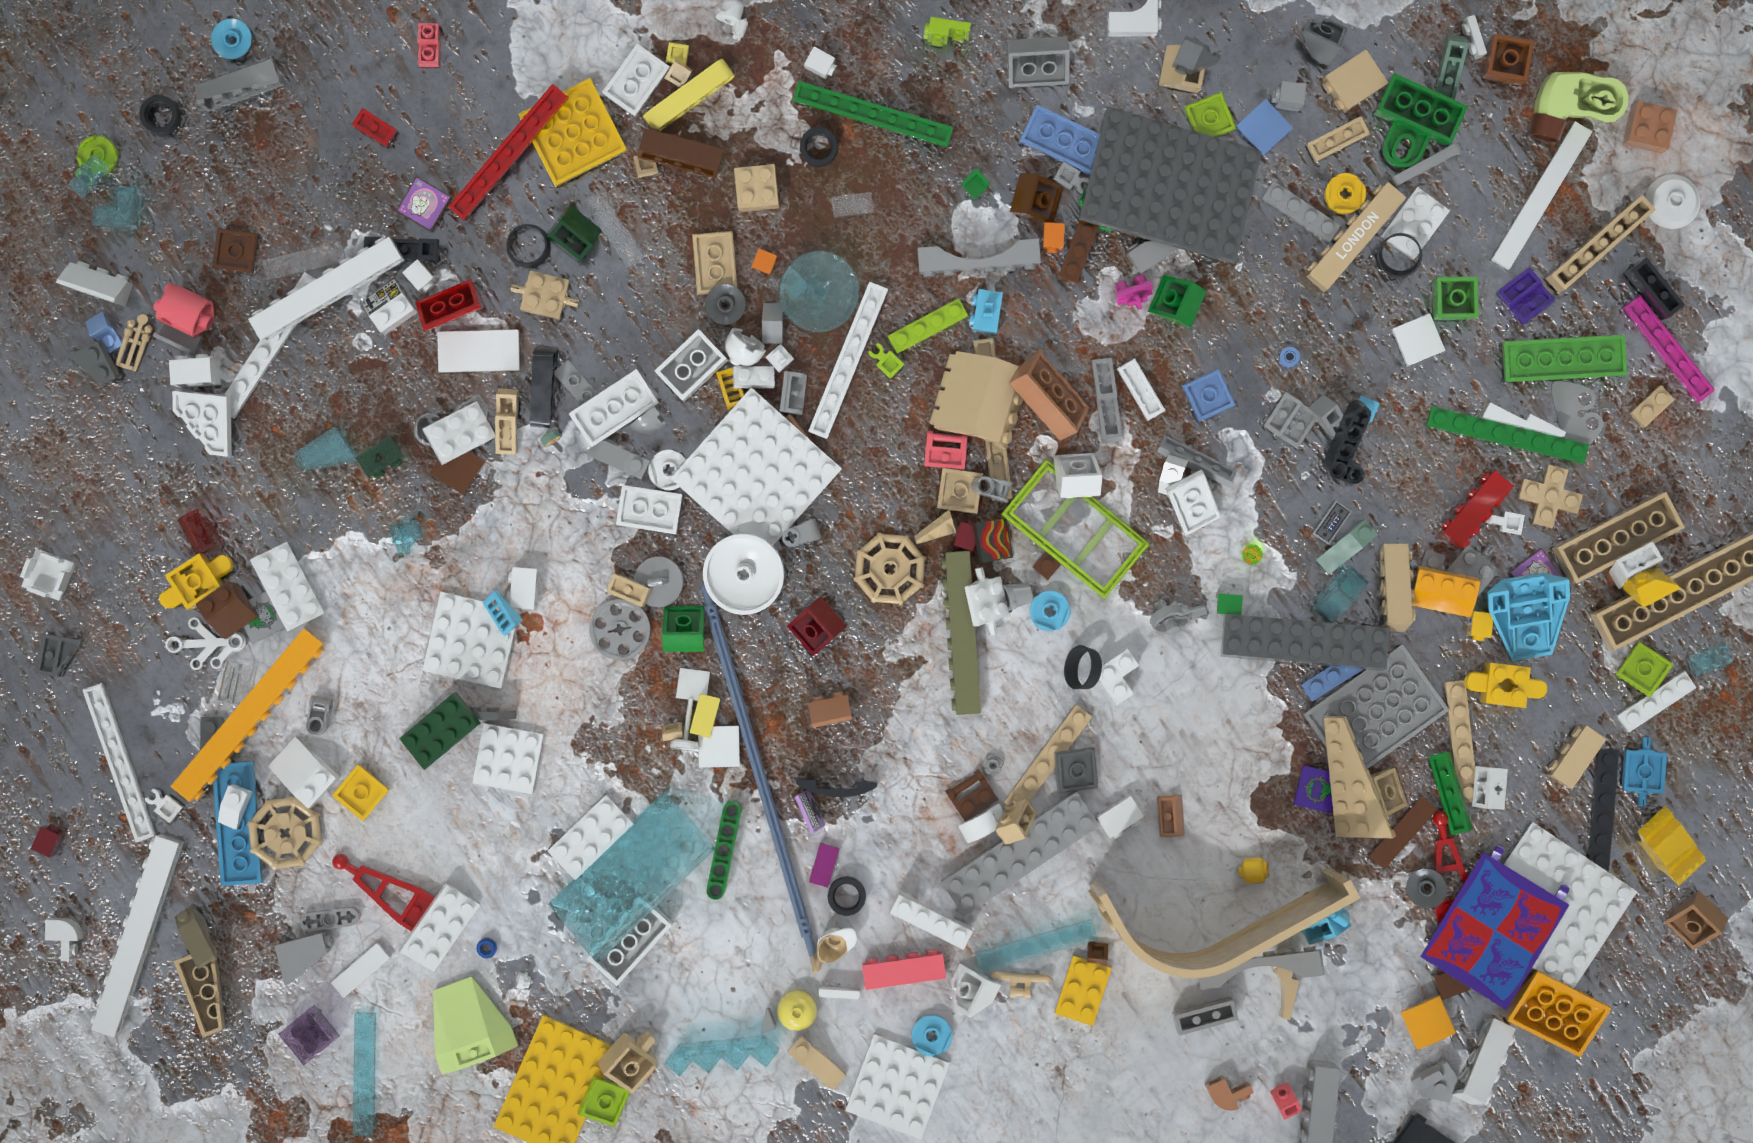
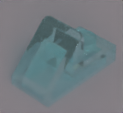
M92 155L74 172L75 176L67 186L84 199L110 168L95 155Z
M1726 643L1687 657L1694 677L1715 669H1723L1733 662Z

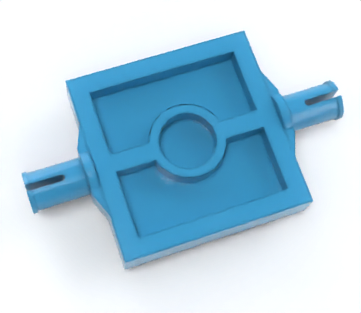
M1642 737V749L1624 750L1621 790L1633 791L1639 794L1638 806L1647 807V795L1652 793L1664 794L1667 753L1650 750L1651 738Z

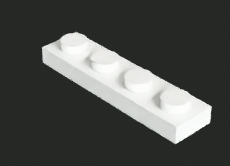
M1682 671L1659 686L1651 698L1645 695L1618 713L1616 717L1626 732H1631L1696 689V686L1686 671Z

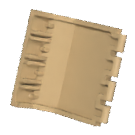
M956 351L955 355L949 354L945 368L951 371H944L940 387L945 389V391H938L934 406L938 407L939 410L933 409L929 423L934 425V428L937 430L975 436L1007 450L1008 444L1012 440L1013 427L1018 419V409L1023 402V398L1009 383L1020 366L996 357Z

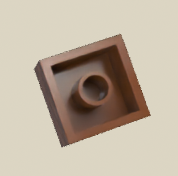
M1494 34L1489 38L1482 78L1522 86L1528 80L1535 41Z

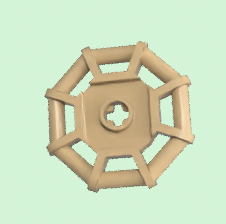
M878 532L861 549L856 550V568L853 580L857 582L871 599L870 602L899 604L900 606L916 591L924 587V568L927 558L909 539L908 535L881 534V532ZM884 542L901 544L898 549L885 548ZM880 543L881 550L873 557L867 555L868 552ZM904 546H906L915 559L909 561L902 552ZM864 558L870 560V570L865 575H863ZM887 563L889 565H895L894 574H891L890 572L887 574L885 573V565ZM917 563L916 578L913 579L910 577L911 564ZM871 577L877 584L876 592L865 581L866 578ZM906 581L913 583L903 593H899L898 588ZM881 589H893L896 596L879 593Z
M295 796L274 800L266 799L258 812L247 822L251 846L249 851L275 871L279 868L305 866L306 861L319 845L323 843L321 841L319 824L320 814L311 808L308 809ZM291 806L289 812L276 813L274 810L276 807ZM295 807L308 816V818L302 820L293 813ZM270 810L273 816L265 825L259 824ZM310 821L313 838L306 836L305 824ZM257 828L264 830L265 842L261 844L258 842ZM281 828L284 830L289 828L290 837L281 838L279 830ZM304 841L311 842L300 856L297 851ZM268 846L275 851V859L261 848ZM294 853L296 856L294 859L279 860L281 854Z

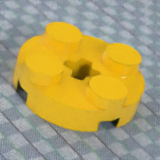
M1341 173L1332 178L1326 185L1324 192L1325 201L1330 210L1343 215L1351 214L1357 211L1364 203L1366 188L1357 176L1350 173ZM1344 188L1347 189L1348 193H1350V196H1348L1346 199H1343V196H1340V192H1342Z

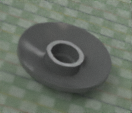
M718 285L707 294L705 300L706 312L718 324L728 325L735 323L742 317L745 311V298L742 292L733 285ZM723 301L729 302L730 305L728 308L725 309L722 307Z
M1422 868L1410 875L1407 880L1406 891L1408 897L1415 905L1429 909L1439 906L1444 901L1447 895V883L1439 872L1429 868ZM1426 883L1431 885L1432 888L1430 890L1425 888L1424 885Z

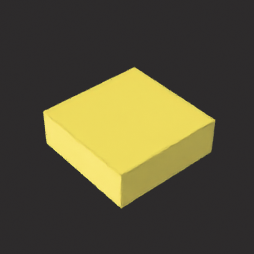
M669 42L666 63L673 64L676 59L686 66L689 45Z

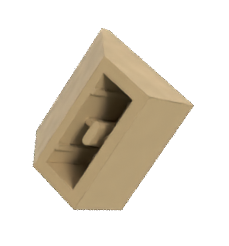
M1167 45L1159 86L1199 93L1205 69L1191 75L1188 73L1183 75L1176 72V68L1172 67L1181 45Z

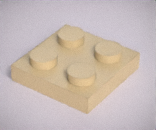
M942 468L937 509L977 514L980 495L972 491L971 483L974 478L981 477L983 473Z

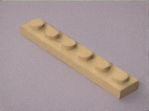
M1464 680L1444 682L1446 706L1450 710L1447 712L1452 760L1464 801L1469 803L1473 802L1475 762L1467 690Z
M1075 704L1004 800V803L1017 802L1026 798L1030 802L1055 768L1054 752L1067 751L1092 716Z

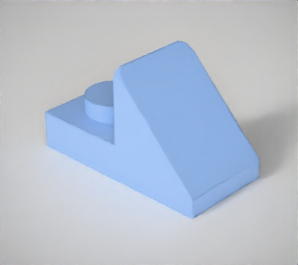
M104 311L86 321L90 337L95 338L96 341L102 339L109 355L120 349L122 340Z

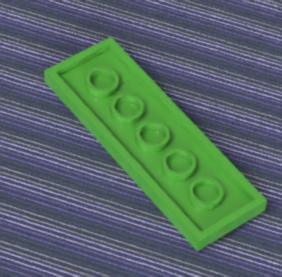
M1625 335L1502 342L1504 383L1628 375Z

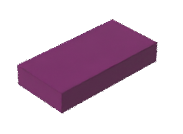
M820 843L809 879L810 883L828 888L840 848Z

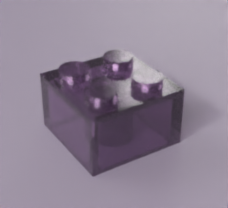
M313 1005L278 1033L303 1066L340 1037L316 1005Z

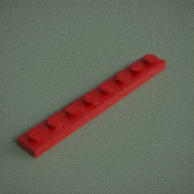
M552 83L448 207L465 221L569 97Z

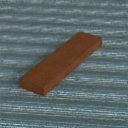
M1421 795L1392 828L1396 837L1383 838L1370 852L1368 857L1384 870L1438 809Z

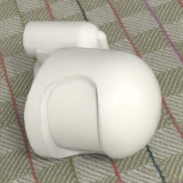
M724 0L721 11H718L716 14V19L732 25L733 38L740 40L748 26L747 19H741L744 10L743 5L739 0Z

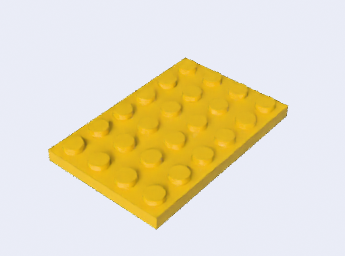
M543 1014L493 1127L528 1143H575L586 1117L578 1115L577 1112L593 1075L604 1079L605 1075H603L597 1062L612 1044Z

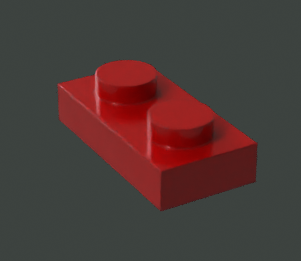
M364 108L360 110L351 124L385 147H388L398 131Z

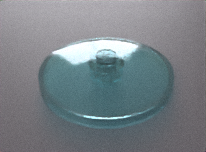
M809 251L799 255L787 265L780 278L778 297L784 314L796 326L811 332H827L841 326L852 315L858 302L859 285L855 272L843 258L827 251Z

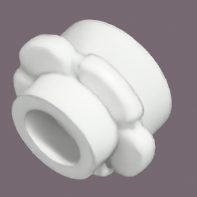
M519 972L515 988L521 989V991L529 988L531 976H528L527 972Z

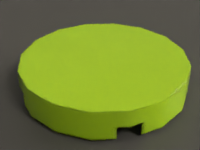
M97 135L85 138L80 143L77 161L86 173L93 176H104L116 167L118 150L111 140Z

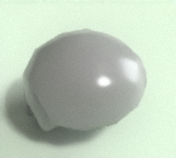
M426 413L416 420L413 428L414 435L421 444L431 446L422 429L439 421L438 415Z

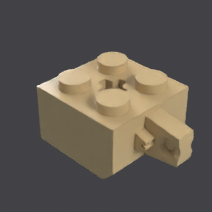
M646 1031L639 1038L634 1039L623 1032L597 1062L603 1075L633 1094L657 1066L658 1060L653 1051H651V1046L656 1041L653 1034Z

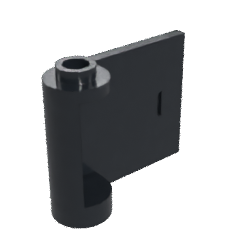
M1419 1113L1415 1115L1410 1114L1392 1143L1455 1142L1425 1123L1427 1119Z

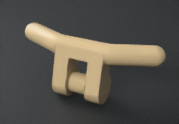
M999 971L991 973L993 979L1010 981L1009 998L1023 996L1024 999H1030L1031 983H1049L1052 980L1050 975L1019 974ZM1017 983H1024V988H1016Z

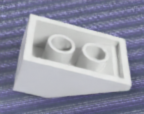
M296 736L268 766L288 790L308 809L314 807L340 778L331 767Z

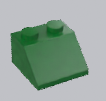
M1163 275L1148 312L1177 325L1191 328L1207 291L1194 282Z
M705 606L664 607L662 627L663 652H704Z

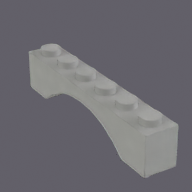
M1039 239L1018 240L1003 253L984 259L957 257L938 246L917 248L919 275L923 274L924 277H935V273H944V276H952L960 271H964V274H975L976 270L992 273L996 272V269L1004 268V271H1015L1016 267L1032 270L1036 269V266H1039L1041 263Z
M1316 946L1304 947V951L1295 952V949L1283 950V954H1275V951L1263 952V956L1253 957L1227 972L1199 978L1200 988L1202 990L1222 987L1237 973L1258 966L1283 968L1302 978L1323 976L1325 971L1321 949L1316 950Z

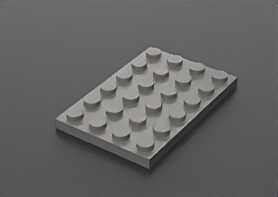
M1400 644L1388 653L1387 669L1384 671L1365 669L1302 715L1326 748L1324 718L1326 716H1346L1355 737V744L1358 751L1362 753L1364 758L1362 761L1367 770L1450 710L1404 645Z

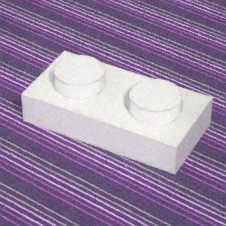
M1475 15L1466 17L1462 24V31L1469 40L1468 50L1476 60L1486 55L1487 51Z
M733 366L734 388H774V366Z

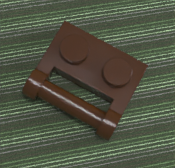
M979 769L954 788L945 790L964 821H967L998 800V797ZM977 781H980L982 786L958 801L956 795Z

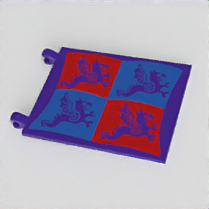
M1498 845L1493 850L1491 856L1484 852L1482 853L1420 957L1507 1010L1568 909L1569 904L1564 902L1563 899L1570 888L1566 885H1561L1554 896L1498 862L1505 851L1502 846Z

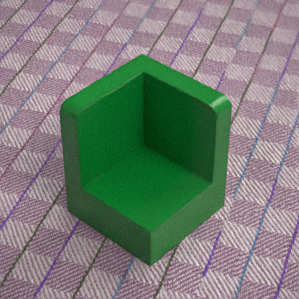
M976 168L962 181L961 187L976 200L990 187V182Z
M1216 594V598H1218L1217 614H1242L1243 595Z

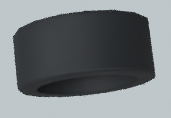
M153 95L147 98L139 111L143 126L157 135H168L174 132L181 121V111L178 105L163 95ZM156 104H165L172 111L171 121L164 127L154 126L149 120V112Z
M824 127L809 129L800 140L802 158L813 167L829 165L835 160L838 153V142L835 135ZM817 135L826 137L831 145L829 154L822 159L811 157L807 150L809 140Z
M840 877L833 881L829 887L828 903L832 910L839 915H854L865 904V888L854 877ZM844 884L854 886L859 894L857 903L850 908L841 907L835 900L837 888Z

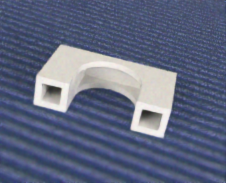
M1147 0L1142 8L1133 12H1109L1107 16L1108 37L1156 36L1158 30H1161V18H1158V10H1161V0Z
M898 890L890 906L891 914L963 950L973 932L971 925L955 917L952 919L945 917L920 904L917 898L901 890Z

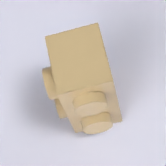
M1027 798L1017 802L1012 801L1005 806V810L995 830L1005 845L1026 839L1037 813Z

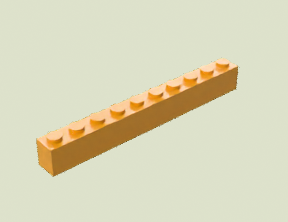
M303 628L170 787L187 801H198L204 795L205 791L203 789L207 784L212 785L218 778V771L221 768L225 769L232 761L230 757L234 752L239 753L245 746L244 740L248 736L251 738L257 732L258 728L256 726L260 721L265 722L272 713L270 712L271 708L274 705L278 706L284 700L285 696L283 694L287 689L292 690L298 683L296 680L301 673L304 675L310 669L311 665L309 663L314 657L318 659L322 655L325 644L310 631Z

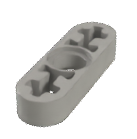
M355 907L308 912L300 918V926L305 931L353 926L360 920V912ZM349 911H351V914H355L352 922L347 918L341 920L342 924L339 923L340 916L347 915ZM328 913L335 916L336 920L332 925L325 922V916ZM318 914L321 915L320 922L313 923L311 927L305 923L308 916L314 920L319 918Z

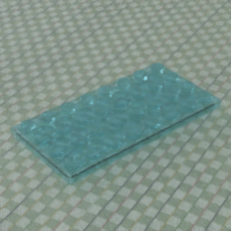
M665 791L632 822L633 825L576 880L569 883L548 904L597 963L716 849Z

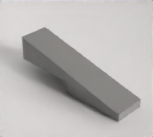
M1112 358L1092 360L1101 443L1121 442L1123 435Z

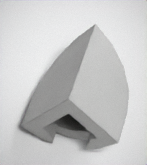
M652 407L633 422L630 428L636 433L651 435L668 423L658 410Z

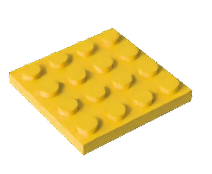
M591 78L563 91L569 99L532 141L555 187L627 151ZM531 108L518 114L521 120Z

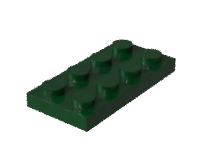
M456 691L399 739L422 769L425 770L478 727L481 722Z

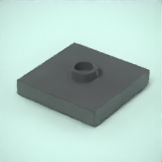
M1094 747L1054 752L1058 793L1098 788Z

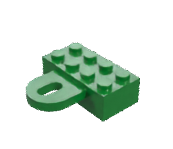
M1394 73L1389 78V83L1386 85L1373 115L1392 123L1382 145L1384 158L1393 167L1405 169L1412 167L1421 159L1429 140L1448 147L1454 140L1468 106ZM1401 139H1407L1410 142V148L1406 157L1400 159L1396 156V149Z

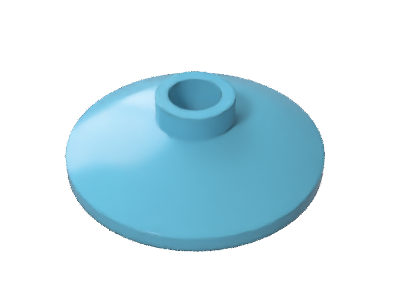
M225 19L219 22L213 29L211 43L216 53L221 57L238 59L244 56L250 49L252 35L247 25L242 21ZM235 37L237 39L236 43L231 44V38Z

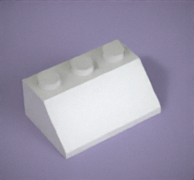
M78 261L77 264L70 262L57 278L56 283L125 307L133 287V283L127 281L128 277L116 274L115 277L108 275L109 271L97 267L96 271L89 269L90 265Z

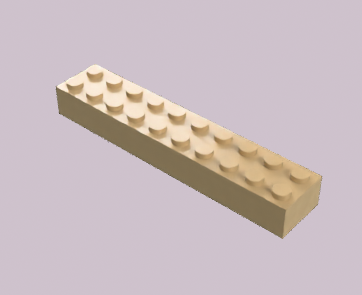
M1753 531L1667 574L1680 589L1643 608L1628 594L1591 613L1590 616L1607 649L1615 651L1752 581Z

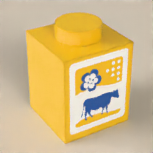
M1472 612L1471 617L1468 618L1467 635L1473 636L1472 640L1485 641V638H1491L1493 619L1490 613Z

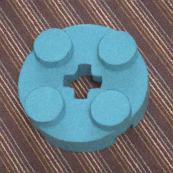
M1056 591L1042 592L1031 602L1030 617L1034 624L1044 631L1058 630L1068 622L1070 606L1062 594ZM1050 605L1054 606L1053 610L1056 612L1055 615L1051 614L1050 617L1046 616L1047 612H1045L1044 609L1045 607L1049 608Z
M924 1015L916 1021L912 1028L913 1044L917 1051L923 1055H939L945 1052L951 1044V1027L944 1018L938 1015ZM934 1030L937 1038H933L930 1041L926 1033Z

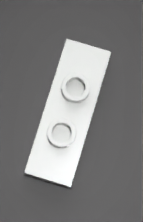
M1135 358L1117 368L1147 421L1166 411Z

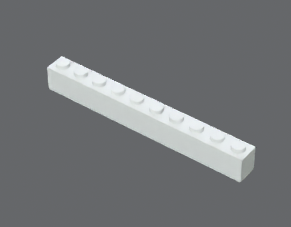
M162 834L155 836L150 841L149 849L151 851L149 857H146L143 862L142 868L144 872L137 880L136 888L138 890L136 896H133L130 901L129 907H131V911L124 919L123 927L125 929L123 935L120 934L116 945L119 947L117 953L111 958L110 965L112 968L104 979V985L106 986L104 992H101L98 997V1010L94 1012L91 1018V1023L93 1024L91 1030L111 1037H116L121 1033L184 843L183 841Z

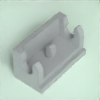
M784 371L780 413L803 415L807 375L804 373Z

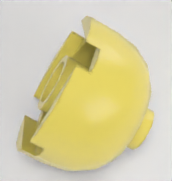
M796 989L782 996L778 1002L777 1014L779 1021L784 1027L793 1031H801L813 1024L818 1009L815 999L810 994Z

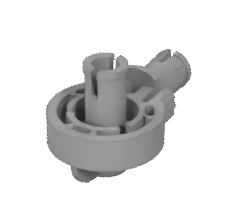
M1160 600L1154 604L1156 612L1151 616L1150 624L1156 634L1172 635L1183 629L1185 625H1189L1191 620L1207 617V609L1204 604L1188 608L1187 605L1167 606L1165 600Z

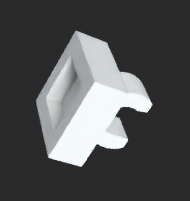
M781 344L766 356V359L779 373L794 360Z

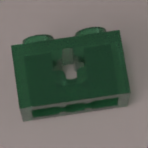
M389 436L355 458L367 477L377 480L386 474L385 471L390 467L395 469L402 465V460L406 456L394 437ZM380 455L386 456V458H384V464L378 462L380 460Z

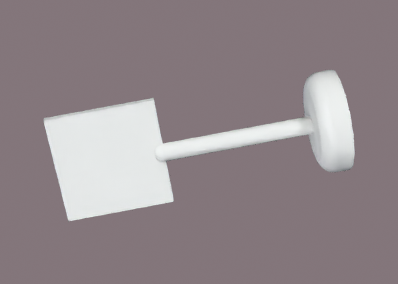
M680 668L676 698L687 699L688 706L683 740H672L670 743L671 748L698 751V743L689 741L688 735L693 700L698 701L700 693L707 695L709 671Z

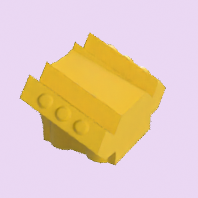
M1666 806L1638 830L1641 838L1638 841L1657 868L1666 873L1678 886L1706 861L1704 854L1697 848L1696 843L1682 824Z

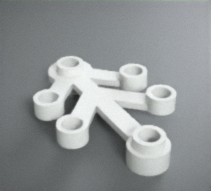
M197 617L191 618L188 621V625L205 639L182 640L180 637H170L166 641V649L171 653L180 652L183 648L206 647L196 658L191 660L190 666L194 670L202 669L204 661L219 646L226 647L218 657L211 659L210 665L214 669L222 668L225 659L233 651H241L246 646V637L241 632H236L228 639L217 638L202 625L201 619ZM193 620L198 621L197 627H193ZM235 638H238L240 640V643L238 645H235L233 643V640ZM174 641L179 643L178 648L173 647ZM216 659L220 660L218 667L214 665ZM196 660L200 662V666L198 668L194 666V662Z

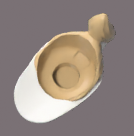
M837 927L825 931L817 942L816 953L810 958L812 973L815 974L820 971L822 963H833L843 955H846L857 942L856 931L852 928L840 929Z

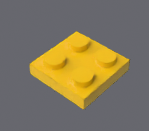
M357 764L333 793L332 797L361 821H365L390 789L360 764Z

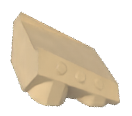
M950 511L945 512L915 535L916 545L955 533Z

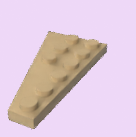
M1326 716L1324 718L1336 837H1396L1394 830L1389 825L1388 815L1381 806L1380 796L1369 770H1366L1362 761L1364 759L1362 753L1357 749L1355 737L1346 716Z

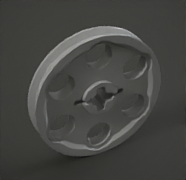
M616 599L604 603L595 611L590 621L589 633L594 647L602 655L614 660H626L638 655L646 647L650 638L651 626L647 614L640 606L623 599ZM614 604H619L622 608V612L618 616L611 613V607ZM632 611L640 612L641 619L638 622L631 621L630 613ZM600 617L605 618L607 622L606 627L603 629H599L595 625L596 620ZM618 624L625 628L632 627L631 629H625L621 636L617 632L609 633V631L618 628ZM638 630L643 631L645 634L642 642L634 640V633ZM603 637H607L610 640L611 644L607 649H603L599 645V641ZM621 644L629 646L630 651L627 655L619 653L618 648Z

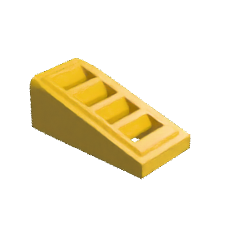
M733 367L716 372L728 413L739 402L736 400L744 396L742 388H734L733 386L725 389V386L733 384V379L723 381L722 378L732 376ZM739 391V394L727 396V394Z

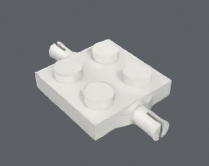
M983 567L975 568L977 581L972 585L965 586V592L973 626L988 624L989 635L993 636L998 634L995 622L1010 615L1001 577L985 578Z

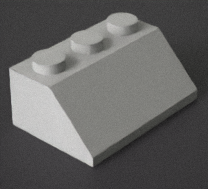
M1067 36L1007 40L1009 88L1069 84V44Z

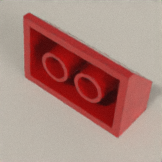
M472 279L415 302L424 331L433 330L484 308L481 296Z

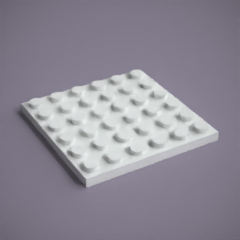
M750 388L670 479L732 534H754L764 538L774 546L782 537L783 532L790 528L842 468L754 389Z
M1531 822L1503 865L1554 896L1561 885H1566L1570 888L1563 899L1564 902L1569 904V907L1532 969L1538 970L1575 988L1637 891L1534 822Z

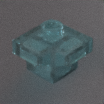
M417 520L390 525L391 541L397 548L398 556L410 554L411 546L416 542L423 541L419 521Z

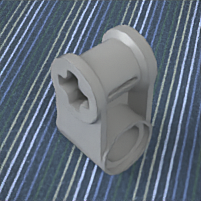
M981 476L972 480L971 489L975 494L1008 503L1007 495L1009 487L1013 483ZM982 480L986 483L984 491H981L979 488V483Z
M816 519L805 521L785 530L782 535L783 544L786 547L793 548L821 539L822 536ZM788 533H791L792 536H797L794 539V543L785 540L788 538Z
M314 695L311 696L306 729L310 734L322 735L327 731L333 707L332 698L326 700L316 698ZM316 720L321 723V729L317 732L313 729V723Z

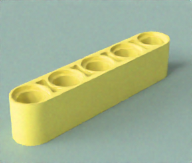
M720 59L646 112L643 118L651 128L662 131L731 81L735 75L724 59Z

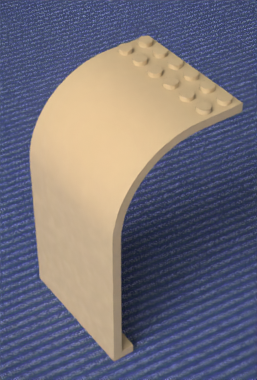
M1328 867L1322 871L1327 880L1325 884L1220 942L1196 952L1168 953L1150 948L1128 933L1107 893L1096 880L1089 884L1091 889L1088 890L1112 931L1115 930L1138 958L1161 972L1183 978H1205L1227 972L1360 899L1352 881Z

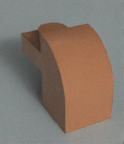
M1223 1076L1205 1083V1087L1214 1103L1228 1111L1239 1109L1236 1101H1245L1251 1097L1250 1094L1254 1093L1248 1082L1230 1090Z

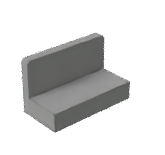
M164 323L159 333L153 334V337L194 356L203 340L201 336L193 338Z

